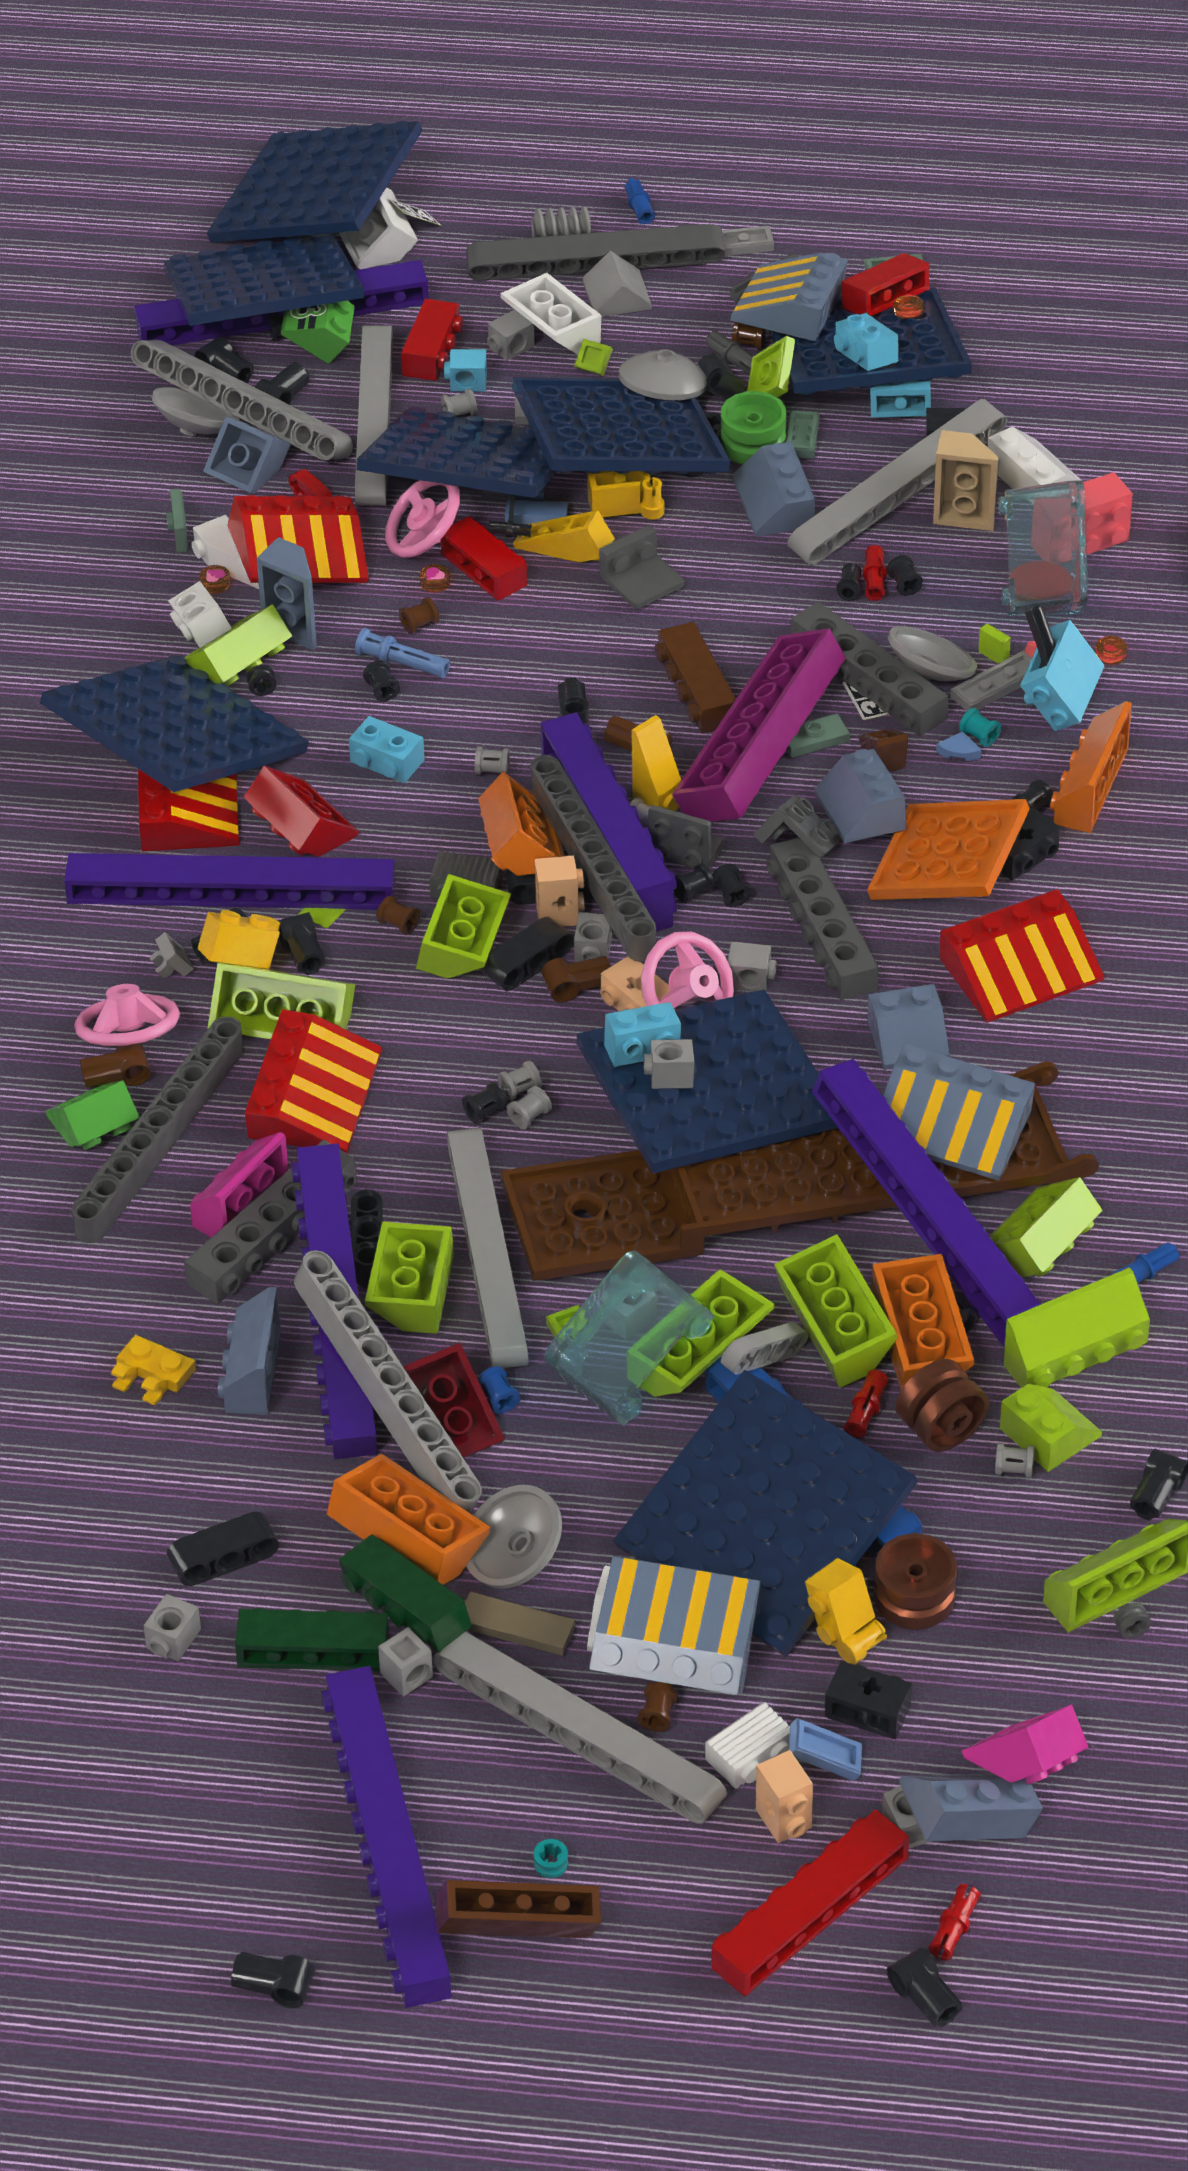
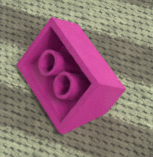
M279 1132L255 1140L245 1151H241L236 1156L234 1162L224 1171L219 1172L213 1182L202 1193L195 1195L190 1203L193 1228L212 1238L288 1171L286 1137L283 1133Z
M1071 1704L1008 1726L961 1751L965 1759L1012 1783L1025 1778L1028 1785L1047 1778L1049 1774L1063 1769V1766L1078 1761L1076 1754L1088 1748V1744Z

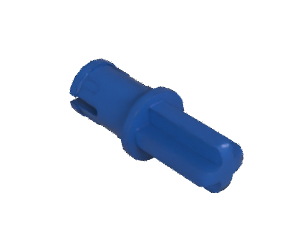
M633 177L629 178V182L624 185L629 197L628 205L635 211L640 224H649L655 218L654 211L650 205V196L644 191L640 180H634Z
M1167 1242L1146 1255L1143 1253L1138 1254L1135 1261L1114 1271L1112 1274L1130 1267L1138 1284L1146 1278L1149 1280L1155 1278L1158 1271L1176 1262L1180 1255L1176 1246Z

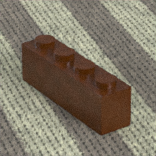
M693 621L658 630V644H655L656 657L659 662L664 663L669 682L675 683L677 696L681 703L685 702L690 721L697 724L701 734L715 731L736 698Z
M447 1880L435 1895L437 1933L589 1938L601 1924L599 1886Z

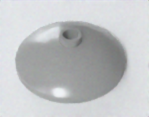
M667 349L648 351L632 356L624 361L619 368V379L623 385L638 394L662 400L691 399L704 393L707 386V376L697 364L685 356Z
M162 387L155 389L152 394V401L157 410L170 423L180 427V432L189 436H197V433H219L226 416L239 420V417L184 389Z
M896 626L891 628L887 638L890 647L899 660L927 681H930V679L943 682L964 680L973 676L977 669V663L970 654L951 641L931 632L914 627Z
M531 1485L511 1486L487 1499L474 1516L491 1527L490 1533L466 1566L478 1581L496 1589L516 1587L535 1577L553 1557L561 1537L562 1517L554 1499L542 1489Z

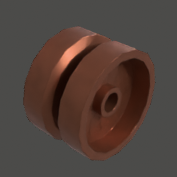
M950 1359L936 1360L921 1368L904 1385L896 1400V1413L911 1430H915L918 1438L929 1450L935 1452L950 1450L963 1443L980 1426L989 1409V1398L974 1381L969 1380L966 1372L954 1360Z
M919 1533L899 1535L885 1543L877 1554L875 1564L874 1599L877 1610L887 1621L901 1628L918 1630L931 1628L947 1618L953 1610L956 1597L957 1562L952 1550L943 1541L931 1535Z

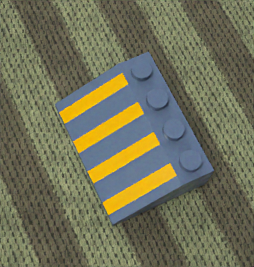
M815 253L760 264L731 314L730 321L816 341L842 293L841 281L845 280L848 259L841 258L835 253Z
M904 1044L893 1067L883 1096L887 1099L889 1106L899 1119L906 1124L908 1131L918 1144L925 1149L930 1160L1000 1181L1031 1113L1035 1083Z
M613 1556L595 1631L589 1670L733 1695L741 1694L744 1689L760 1580Z

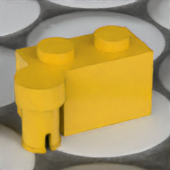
M615 471L587 472L588 502L591 511L598 510L604 518L641 513L644 518L655 520L664 515L665 506L664 499L661 497L662 482L660 479L652 477V486H650V474L644 471H630L626 474Z
M221 910V913L208 912L198 950L209 961L269 969L280 933L278 931L280 922L274 918L258 914H252L248 918L241 917L239 914L229 910Z
M837 1558L805 1581L809 1595L808 1604L815 1613L818 1625L816 1628L817 1634L826 1645L836 1647L844 1661L853 1665L857 1664L866 1657L868 1650L887 1638L882 1624L874 1619L875 1614L862 1570Z

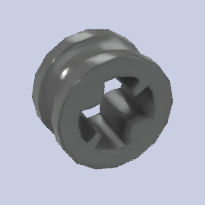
M1130 1603L1121 1607L1113 1618L1116 1626L1119 1627L1120 1634L1126 1639L1136 1638L1144 1634L1150 1628L1152 1622L1146 1614L1144 1606L1140 1603Z

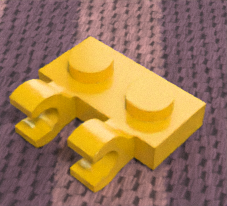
M135 1334L116 1357L117 1364L112 1369L111 1375L118 1378L114 1381L112 1387L126 1392L137 1376L142 1377L145 1380L141 1388L148 1390L142 1397V1400L155 1406L168 1389L176 1393L196 1371V1361Z

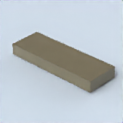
M474 1592L469 1593L465 1602L472 1623V1627L468 1631L557 1655H564L575 1630L574 1619Z

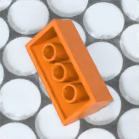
M1125 701L1093 717L1089 728L1082 730L1079 739V750H1073L1069 762L1070 769L1069 771H1063L1060 780V791H1054L1051 799L1050 810L1054 811V823L1056 825L1091 833L1128 751L1131 702Z
M503 771L478 798L481 809L480 815L484 821V830L487 833L488 845L492 853L491 859L503 871L509 869L517 876L535 874V859L565 856L563 847L534 794Z
M942 1254L872 1265V1293L898 1336L889 1349L900 1391L915 1373L936 1360H954L965 1372L974 1365V1357Z
M382 1453L334 1480L327 1510L329 1517L364 1540L373 1534L442 1585L455 1579L462 1573L489 1535L491 1529L490 1526Z

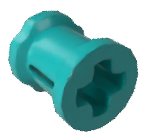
M974 707L969 709L962 717L959 731H963L966 735L971 734L980 740L982 746L990 747L1000 735L1001 723L997 720H988Z

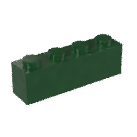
M373 1534L338 1559L343 1572L341 1580L351 1593H359L374 1610L380 1609L384 1613H388L390 1620L397 1627H409L424 1644L427 1643L436 1651H441L472 1627L465 1601Z
M262 1608L239 1609L235 1640L237 1668L346 1671L370 1666L371 1671L380 1672L378 1646L390 1638L388 1613H376L373 1611L364 1613L339 1612L336 1610L302 1611L299 1609L265 1610Z

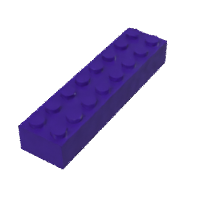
M577 712L540 722L541 755H551L560 762L655 922L656 932L673 927V913L677 911L676 902L673 897V889L677 887L675 876L672 870H667L664 866V859L660 849H655L652 845L648 828H643L640 824L636 807L629 805L624 786L617 784L613 767L605 763L601 746L594 744L588 724L582 723Z

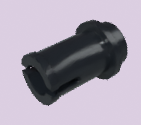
M852 563L843 566L841 580L836 586L838 595L847 601L855 599L861 592L859 580L862 570L857 564H855L854 572L851 571Z

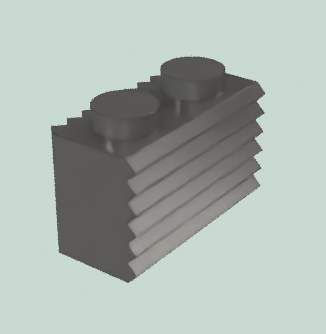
M440 850L429 879L430 897L439 899L448 874L500 890L503 882V870L496 866L492 859H489L487 856L482 858L480 855L476 857L474 854L469 856L468 854L463 855L462 853L456 854L455 852L450 853L449 851L443 852Z

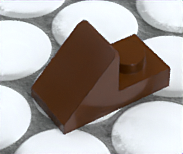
M888 728L858 735L861 748L867 750L875 749L889 772L905 767L908 746L907 733Z

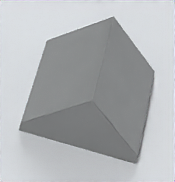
M611 250L583 277V285L590 305L602 317L652 309L640 270Z

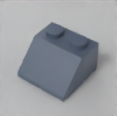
M226 416L203 472L251 494H255L280 471L291 443L247 423Z
M934 984L868 994V1025L884 1070L893 1069L904 1044L950 1057L943 1009Z

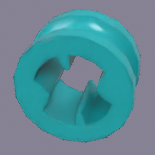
M545 1839L536 1845L533 1852L536 1872L540 1876L549 1879L558 1878L563 1875L568 1868V1851L564 1843L556 1839ZM553 1855V1859L557 1857V1861L549 1863L548 1858L545 1860V1856Z

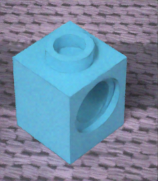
M451 349L450 361L444 362V378L450 379L451 391H465V389L470 388L472 391L486 392V349Z

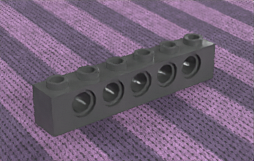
M819 601L791 618V634L830 628L846 657L836 676L855 688L860 695L867 697L878 705L882 711L889 713L905 728H909L920 737L947 720V694L907 667Z
M800 838L770 845V859L766 861L769 876L777 880L782 900L787 899L794 922H799L805 943L811 944L817 966H822L825 971L828 987L835 989L840 1000L878 991L879 967L820 858Z
M323 1140L318 1145H328L330 1143ZM339 1149L344 1190L346 1193L357 1182L355 1158ZM292 1168L184 1261L186 1283L188 1286L216 1304H219L228 1295L235 1293L240 1284L252 1274H256L266 1261L274 1254L280 1253L286 1244L299 1233L298 1219L304 1218V1212L296 1210L295 1190H301L300 1182L293 1183Z

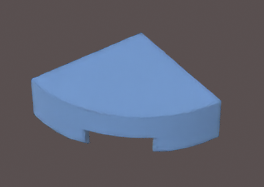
M963 731L937 743L936 752L945 758L950 759V756L965 758V761L981 758V748Z

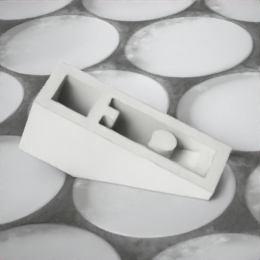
M226 515L193 527L194 541H192V549L198 559L202 558L211 569L223 570L225 575L259 589V583H250L228 529L229 518Z

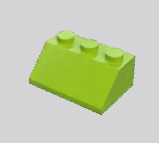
M272 604L244 617L232 625V629L203 647L197 648L184 658L187 660V664L194 669L208 673V678L216 684L229 686L239 679L238 672L243 669L248 672L252 667L263 663L260 658L265 654L271 657L285 648L283 642L291 638L292 634Z
M448 874L424 935L416 969L448 979L485 967L511 893Z
M1078 1177L1037 1187L989 1237L997 1248L1002 1250L1005 1258L1017 1274L1021 1277L1031 1275L1040 1277L1054 1267L1053 1261L1058 1256L1067 1253L1073 1248V1241L1078 1235L1087 1232L1094 1226L1093 1220L1103 1210L1082 1179Z
M382 1222L366 1293L365 1306L402 1331L438 1334L454 1259L452 1227Z

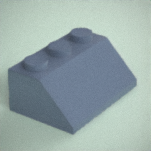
M792 442L762 446L733 474V482L755 537L794 531L815 516V498Z
M278 537L256 558L260 606L263 609L273 604L292 634V637L288 640L314 650L317 647L312 576L305 550L297 544Z
M861 749L855 753L843 755L814 789L816 798L844 843L906 830L905 796L875 749Z
M269 1287L239 1306L236 1310L235 1322L228 1323L227 1342L231 1343L230 1349H224L222 1362L223 1371H226L225 1377H219L218 1398H224L225 1413L268 1415L281 1337L277 1287Z
M993 1773L913 1775L901 1776L899 1779V1783L926 1841L1025 1838L1043 1810L1032 1784L1027 1785L1025 1778L1010 1783Z

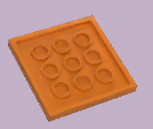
M1026 799L909 804L905 811L906 830L894 833L867 888L870 899L893 900L989 896L1030 810Z

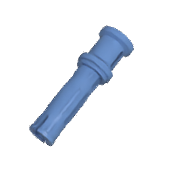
M363 628L356 640L355 653L357 655L367 654L379 658V660H383L386 663L394 661L439 676L440 678H445L449 671L450 661L448 658H442L399 644L393 636L383 637L371 633V630L368 628Z

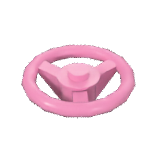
M423 480L413 483L401 495L393 507L385 527V541L391 553L401 558L416 557L431 549L435 544L440 543V539L446 534L450 526L453 525L460 506L459 487ZM432 486H445L448 490V499L437 506L432 499L425 498L421 494ZM411 503L413 508L407 518V526L411 530L399 543L397 540V529L402 515Z
M692 931L673 932L660 939L645 959L641 983L642 996L647 1006L671 1002L673 1008L681 1004H693L699 999L713 1002L733 997L732 970L724 953L709 938ZM691 945L704 950L714 961L720 975V987L716 971L703 962ZM675 947L679 966L670 974V991L658 1000L655 994L654 983L656 967L663 954Z
M120 984L106 991V1000L92 1004L80 1012L74 1027L79 1038L90 1044L127 1046L143 1043L164 1035L175 1027L181 1014L177 1004L164 996L143 994L140 992L139 987L134 984ZM98 1017L93 1030L88 1027L90 1021ZM146 1023L155 1024L148 1028L138 1030L139 1028L143 1027ZM112 1031H119V1032H121V1033H112V1034H110Z

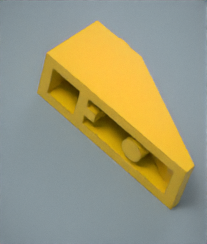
M595 510L531 523V537L517 536L513 545L516 549L574 562H584L589 560L598 561L599 549L612 543L615 538L600 512Z
M655 715L632 729L633 800L639 797L644 800L646 805H655L676 811L679 806L672 793L680 783L681 777L661 719Z

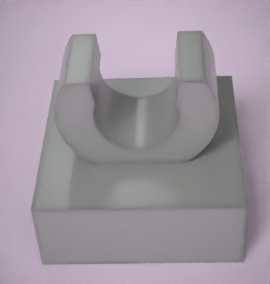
M166 932L155 939L160 950L154 952L150 960L158 966L155 971L160 976L166 978L173 973L174 969L182 976H186L194 969L184 947Z

